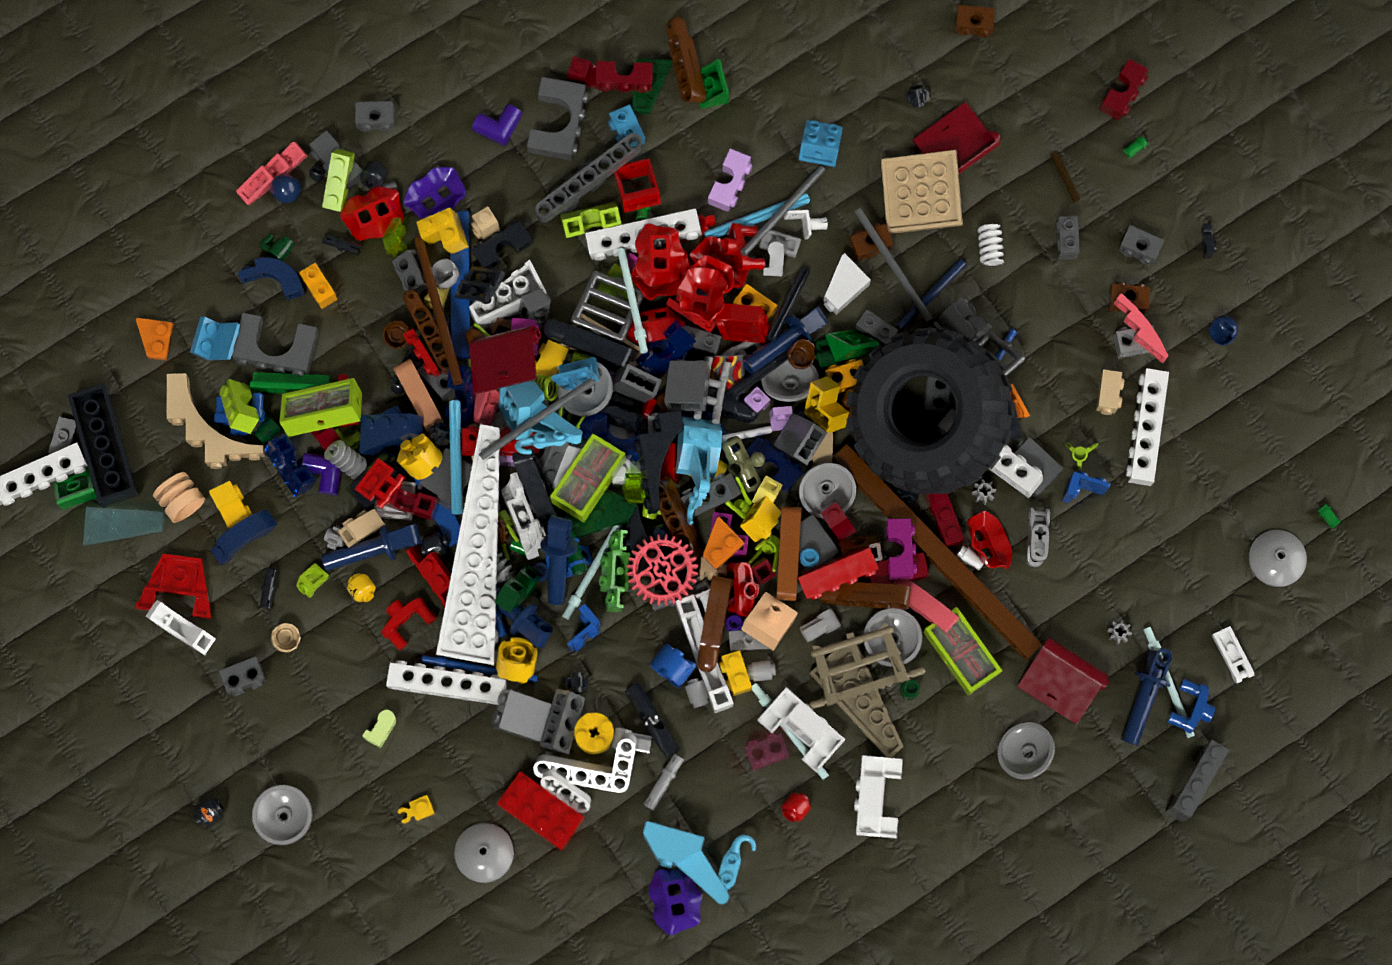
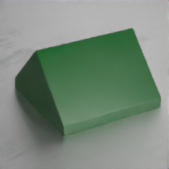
M717 59L700 69L706 91L705 100L699 103L701 109L729 103V92L721 61Z
M855 329L826 333V339L835 361L863 357L879 346L880 343Z
M89 469L80 474L69 476L68 479L62 482H53L56 503L62 510L97 498Z

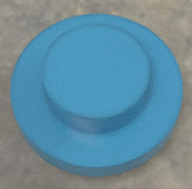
M806 548L800 554V562L805 567H814L819 561V554L813 548Z

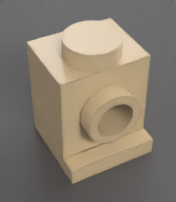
M701 557L699 582H703L704 578L712 581L713 575L719 577L727 576V565L723 564L719 569L715 570L704 557Z

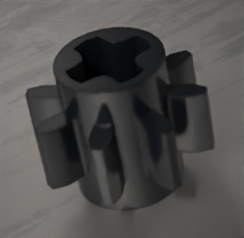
M913 85L909 88L910 92H906V100L908 104L912 103V107H922L926 104L925 100L930 99L927 88L923 89V85Z
M439 422L430 426L427 433L431 435L429 439L434 445L445 446L447 442H450V427L447 424Z
M900 488L896 490V495L905 504H911L914 500H918L919 493L909 492Z
M570 673L569 678H565V689H569L570 692L577 695L584 694V689H588V678H584L583 673Z

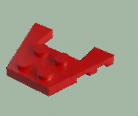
M162 554L149 583L145 586L142 596L135 605V609L149 611L155 603L157 592L195 597L193 617L211 619L202 559Z

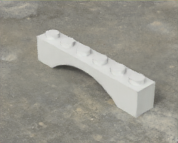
M691 595L682 598V601L676 600L675 605L697 663L703 619L695 596ZM718 663L710 672H703L699 669L714 713L732 708L733 701Z

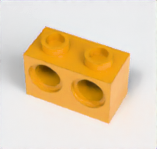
M316 263L299 272L302 280L321 309L338 300L335 292Z
M748 284L745 285L733 301V304L744 305L741 301L749 299L752 302L751 306H762L763 310L767 312L768 321L777 311V305Z
M851 359L845 362V365L838 366V364L829 366L828 370H825V377L828 376L832 379L834 375H838L842 378L841 382H836L840 386L839 394L855 388L857 380L853 378L854 376L850 374V371L858 370L859 366L864 367L862 359L858 361Z

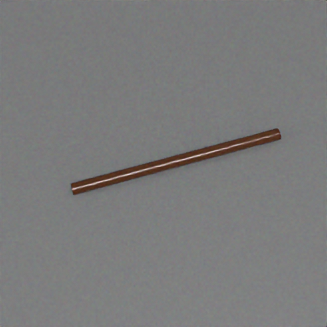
M419 236L414 239L452 381L454 385H459L463 382L425 242Z

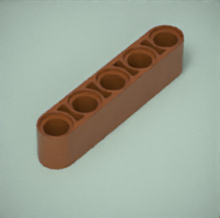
M782 506L776 600L796 601L801 507Z

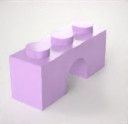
M732 149L729 150L723 163L722 171L730 174L733 180L728 184H721L715 181L708 197V204L729 212L731 207H735L738 200L736 194L738 190L742 191L745 184L743 178L745 174L749 175L753 165L750 164V156Z

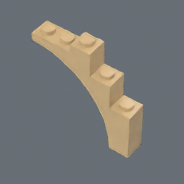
M186 373L167 374V420L176 426L186 423V441L192 447H202L205 444V463L207 466H210L211 469H221L222 466H227V458L231 461H240L241 458L260 460V457H265L263 445H249L233 441L219 434L203 420L194 405L190 392L189 377Z

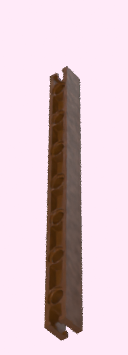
M847 444L833 456L832 462L844 466L852 474L856 486L888 519H911V524L915 526V536H912V543H915L916 548L921 553H924L926 559L1025 661L1042 646L911 509L870 470V467Z

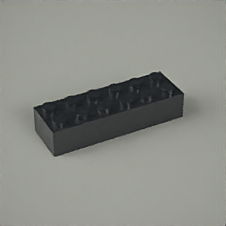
M104 383L68 394L98 503L104 507L140 496L109 388Z

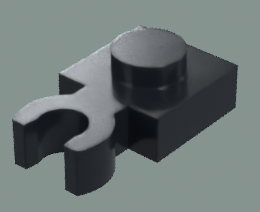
M1206 223L1201 227L1203 237L1202 248L1204 259H1209L1217 251V243L1213 241L1211 223Z

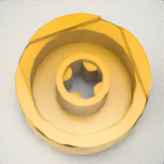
M420 434L411 440L407 439L400 445L401 450L398 454L397 462L416 480L430 476L433 473L431 470L435 466L438 468L441 464L442 453L425 434Z
M511 638L510 641H503L500 644L496 661V670L499 678L523 684L533 676L538 651L536 648H533L530 641L523 638Z
M587 713L578 720L575 726V740L580 749L588 754L602 753L612 745L614 737L613 725L606 716L600 713ZM596 729L599 736L595 735L594 738H592L590 731H594Z

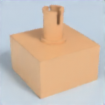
M765 592L745 620L741 630L774 651L794 622L798 612Z

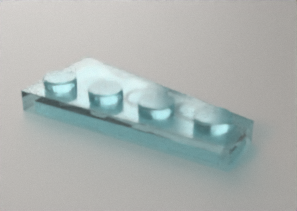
M86 507L83 546L163 532L165 512Z

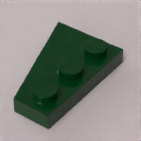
M636 58L635 62L653 63L652 91L640 93L637 90H633L632 110L634 114L651 115L673 61Z

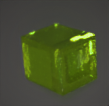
M354 426L344 427L341 430L338 428L334 429L340 440L351 449L360 445L361 434Z
M625 473L622 489L627 503H644L645 493L640 486L641 473Z

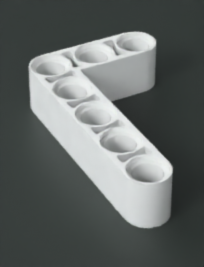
M625 733L620 737L614 768L556 756L540 755L534 765V773L542 778L546 771L551 770L557 772L572 784L622 793L627 790L630 782L637 739L631 733ZM628 741L632 746L625 747L622 743ZM626 760L628 765L623 766L619 761ZM544 763L548 768L542 769L539 764ZM564 767L567 769V772L562 773L558 768ZM584 771L587 775L580 776L577 772ZM602 774L606 779L600 780L597 778V775ZM622 778L625 783L619 784L616 779Z

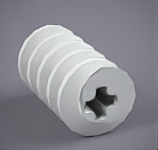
M987 224L978 228V233L980 234L978 239L981 241L979 243L981 248L979 251L981 255L980 262L984 265L994 266L1004 263V260L998 259V257L1004 255L1002 252H998V250L1003 249V246L997 245V243L1003 241L1002 238L997 237L1002 234V231L996 230L1000 225Z

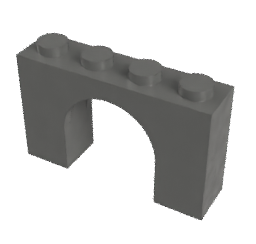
M541 78L538 92L539 101L565 107L571 114V120L565 129L556 133L531 129L527 144L528 153L572 161V157L577 154L578 144H575L576 138H580L582 127L579 126L580 120H584L585 116L583 104L587 103L589 92H586V85Z
M242 313L239 335L236 338L232 355L237 364L243 366L253 364L259 369L273 368L274 371L279 373L289 371L293 375H309L319 334L317 327L298 324L290 350L281 356H269L259 349V338L263 326L261 316Z
M1214 740L1203 745L1194 761L1197 764L1182 790L1173 797L1165 811L1167 814L1181 822L1191 818L1228 754L1229 749Z

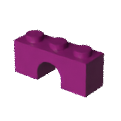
M887 519V542H896L903 549V554L899 557H889V580L912 579L914 574H917V564L913 562V555H916V545L912 543V536H915V526L911 524V519Z

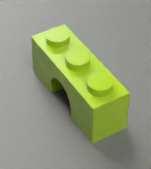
M336 149L331 153L323 208L342 211L345 207L349 190L346 189L348 176L352 171L355 153Z
M615 202L560 215L566 238L585 234V230L593 227L606 229L621 225L618 207Z
M228 379L226 384L220 389V396L230 428L251 434L259 421L256 408L247 405L252 398L249 385Z

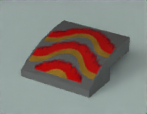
M744 355L708 356L713 358L710 370L711 379L719 380L724 361L732 363L725 392L730 393L729 389L745 378V367L742 362L745 359Z

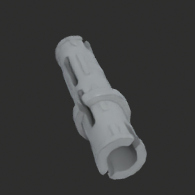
M673 754L666 768L662 769L660 778L643 805L653 811L655 810L672 779L676 778L675 774L684 762V759Z

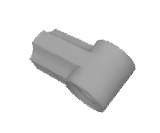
M828 609L799 629L808 643L824 633L828 634L836 630L841 624L833 610Z
M615 728L612 748L617 749L619 739L623 734L631 733L637 739L635 751L649 754L652 736L632 733V731L623 728ZM628 741L622 743L625 747L632 746Z

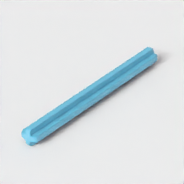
M804 193L788 211L810 203L808 194ZM786 201L705 231V238L709 236L720 238L728 235L732 223L751 226L770 219Z
M452 400L449 402L451 512L454 515H459L463 513L460 401Z

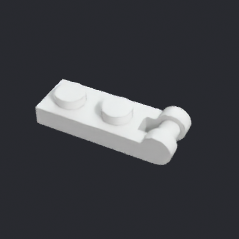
M1229 626L1214 633L1212 637L1231 672L1234 682L1238 684L1242 682V679L1254 676V671L1231 627ZM1242 665L1244 670L1239 672L1237 666Z

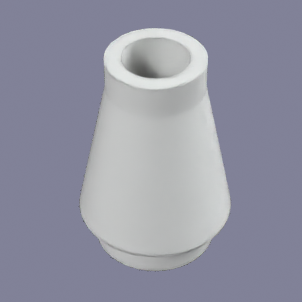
M963 544L955 555L963 564L980 570L983 566L980 557L969 545L965 546Z

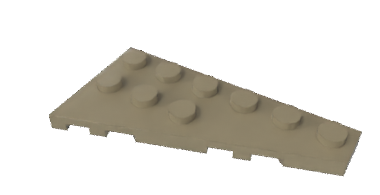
M850 647L832 652L825 660L829 669L854 661V657ZM866 665L831 676L836 693L873 682V678ZM817 666L809 674L823 689L822 680H819ZM871 691L870 694L864 693L863 696L857 695V698L850 697L849 701L843 699L836 703L886 758H892L903 748L878 691Z

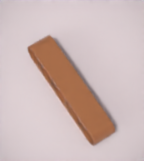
M411 359L394 366L393 369L417 415L423 417V426L426 432L434 423L443 422ZM442 445V446H436V447H437L438 449H441V448L444 447V445Z

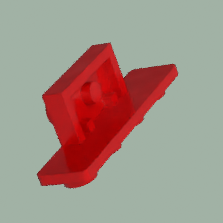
M418 545L408 548L406 553L409 555L410 560L419 569L420 574L426 579L432 591L437 594L445 607L451 573L435 551L424 557Z

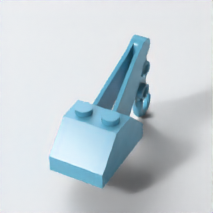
M529 381L500 388L498 409L511 431L547 408V406L542 403L544 402V393L540 390L537 383ZM553 412L515 438L518 440L515 448L522 454H531V450L523 449L522 446L534 445L536 448H544L545 446L553 445L562 446L566 442L579 444L582 440V431Z
M682 416L684 430L678 434L676 473L691 475L696 485L694 486L693 494L691 493L689 496L687 522L689 525H692L694 510L698 506L701 507L702 500L706 498V494L709 492L710 478L716 475L721 452L722 429L720 423L715 425L712 423V420H696L691 417Z
M647 821L643 832L647 844L656 860L660 861L661 866L671 868L674 865L679 867L718 904H725L728 901L729 895L727 890L735 884L741 863L740 844L743 841H748L752 846V851L756 849L755 841L749 835H740L735 838L731 848L723 857L717 877L701 851L704 837Z

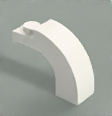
M156 600L146 615L147 618L204 655L215 641L213 636L190 623L158 600Z

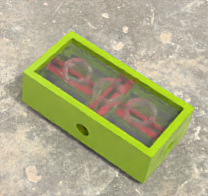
M351 378L282 394L280 424L287 436L291 437L359 422L361 420L362 391L355 379Z
M592 434L551 494V503L584 523L625 463V453Z
M956 607L952 612L959 619L946 633L934 623L925 628L923 633L969 696L998 676L1002 669Z

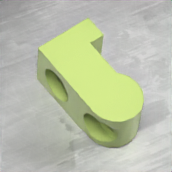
M389 710L381 711L378 715V722L372 732L366 730L363 738L381 748L396 724V717L393 712Z

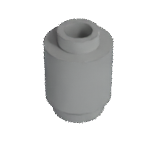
M770 660L752 662V664L747 665L749 680H754V682L773 680L772 676L776 675L775 664H771Z
M696 678L688 681L685 689L690 704H693L694 708L708 704L709 696L703 680L699 681Z

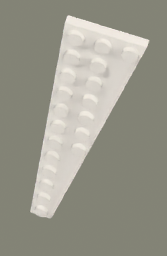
M480 424L436 654L495 665L496 603L494 601L496 599L500 449L484 460L481 459L479 453L500 440V428Z

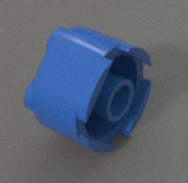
M667 643L649 664L661 677L668 679L669 683L677 688L684 684L696 667L692 661L683 658L684 654L676 648L673 649Z

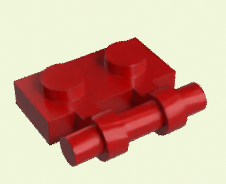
M378 458L355 490L369 501H372L375 496L379 497L380 499L376 505L382 509L386 503L388 504L392 500L391 496L394 492L401 488V483L405 477L398 474L395 479L392 478L391 475L394 469ZM386 482H388L390 486L386 490V492L383 493L382 491H380V489Z

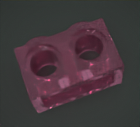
M776 733L765 736L766 740L761 742L753 740L747 743L744 751L752 772L789 758L790 755L781 734L776 735ZM778 743L781 750L779 752H772L770 745ZM760 750L762 758L754 759L751 755L752 751Z

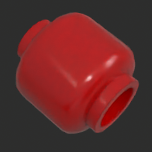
M791 793L782 804L783 816L790 822L802 821L811 809V805L808 802L809 798L803 793Z

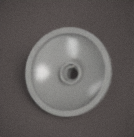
M787 360L761 379L764 391L770 397L780 401L793 402L806 398L809 395L810 383L818 380L819 376L813 365L803 370L795 369Z
M597 362L600 381H596V384L563 405L570 413L577 416H590L598 413L608 404L613 393V380L609 371L599 362ZM558 385V398L560 399L572 390H565ZM589 389H592V392L590 394H587V391Z
M833 462L820 463L810 468L802 477L799 485V497L802 505L810 514L819 518H823L819 509L835 499L843 512H846L856 496V483L852 474L844 466ZM828 484L827 489H822V486Z
M1267 531L1258 536L1250 547V568L1261 582L1269 586H1288L1297 581L1306 568L1307 556L1303 544L1296 536L1287 531ZM1278 553L1283 554V559L1278 557Z
M885 609L876 613L868 621L864 634L881 629L885 623L888 626H892L894 631L891 634L897 639L895 644L902 653L899 656L904 665L909 663L918 654L922 644V631L917 620L908 612L900 609ZM883 636L864 642L869 655L887 650ZM890 658L878 661L879 664L893 667Z
M1032 722L1018 724L1009 729L999 743V763L1003 770L1014 778H1034L1043 773L1052 762L1055 752L1054 740L1048 730L1039 724Z
M287 785L271 787L264 791L254 804L252 812L253 825L257 833L264 840L272 844L287 845L296 842L305 835L312 821L310 802L300 790ZM287 813V819L285 820L281 819V814Z
M479 823L467 828L459 836L455 845L454 855L459 870L467 878L475 882L487 883L501 878L509 870L514 857V849L510 837L503 829L494 824ZM486 848L487 853L485 855H481L480 849Z

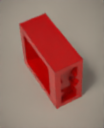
M650 159L625 164L614 172L615 182L625 213L661 204L660 192ZM648 175L651 188L625 194L621 181Z
M725 303L723 311L714 318L723 340L763 344L767 342L766 336L771 325L768 323L767 315L762 306Z

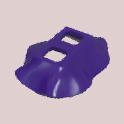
M436 167L429 170L423 178L410 184L404 197V205L422 220L447 208L454 210L459 200L466 196V189L454 168ZM443 186H446L451 192L445 199H442L437 193ZM427 197H431L436 203L429 210L422 204V201Z
M658 870L654 874L649 886V896L654 903L653 918L657 925L665 933L674 935L699 924L702 894L694 881L682 870ZM678 883L681 894L669 896L667 886ZM683 903L685 913L673 916L671 905Z

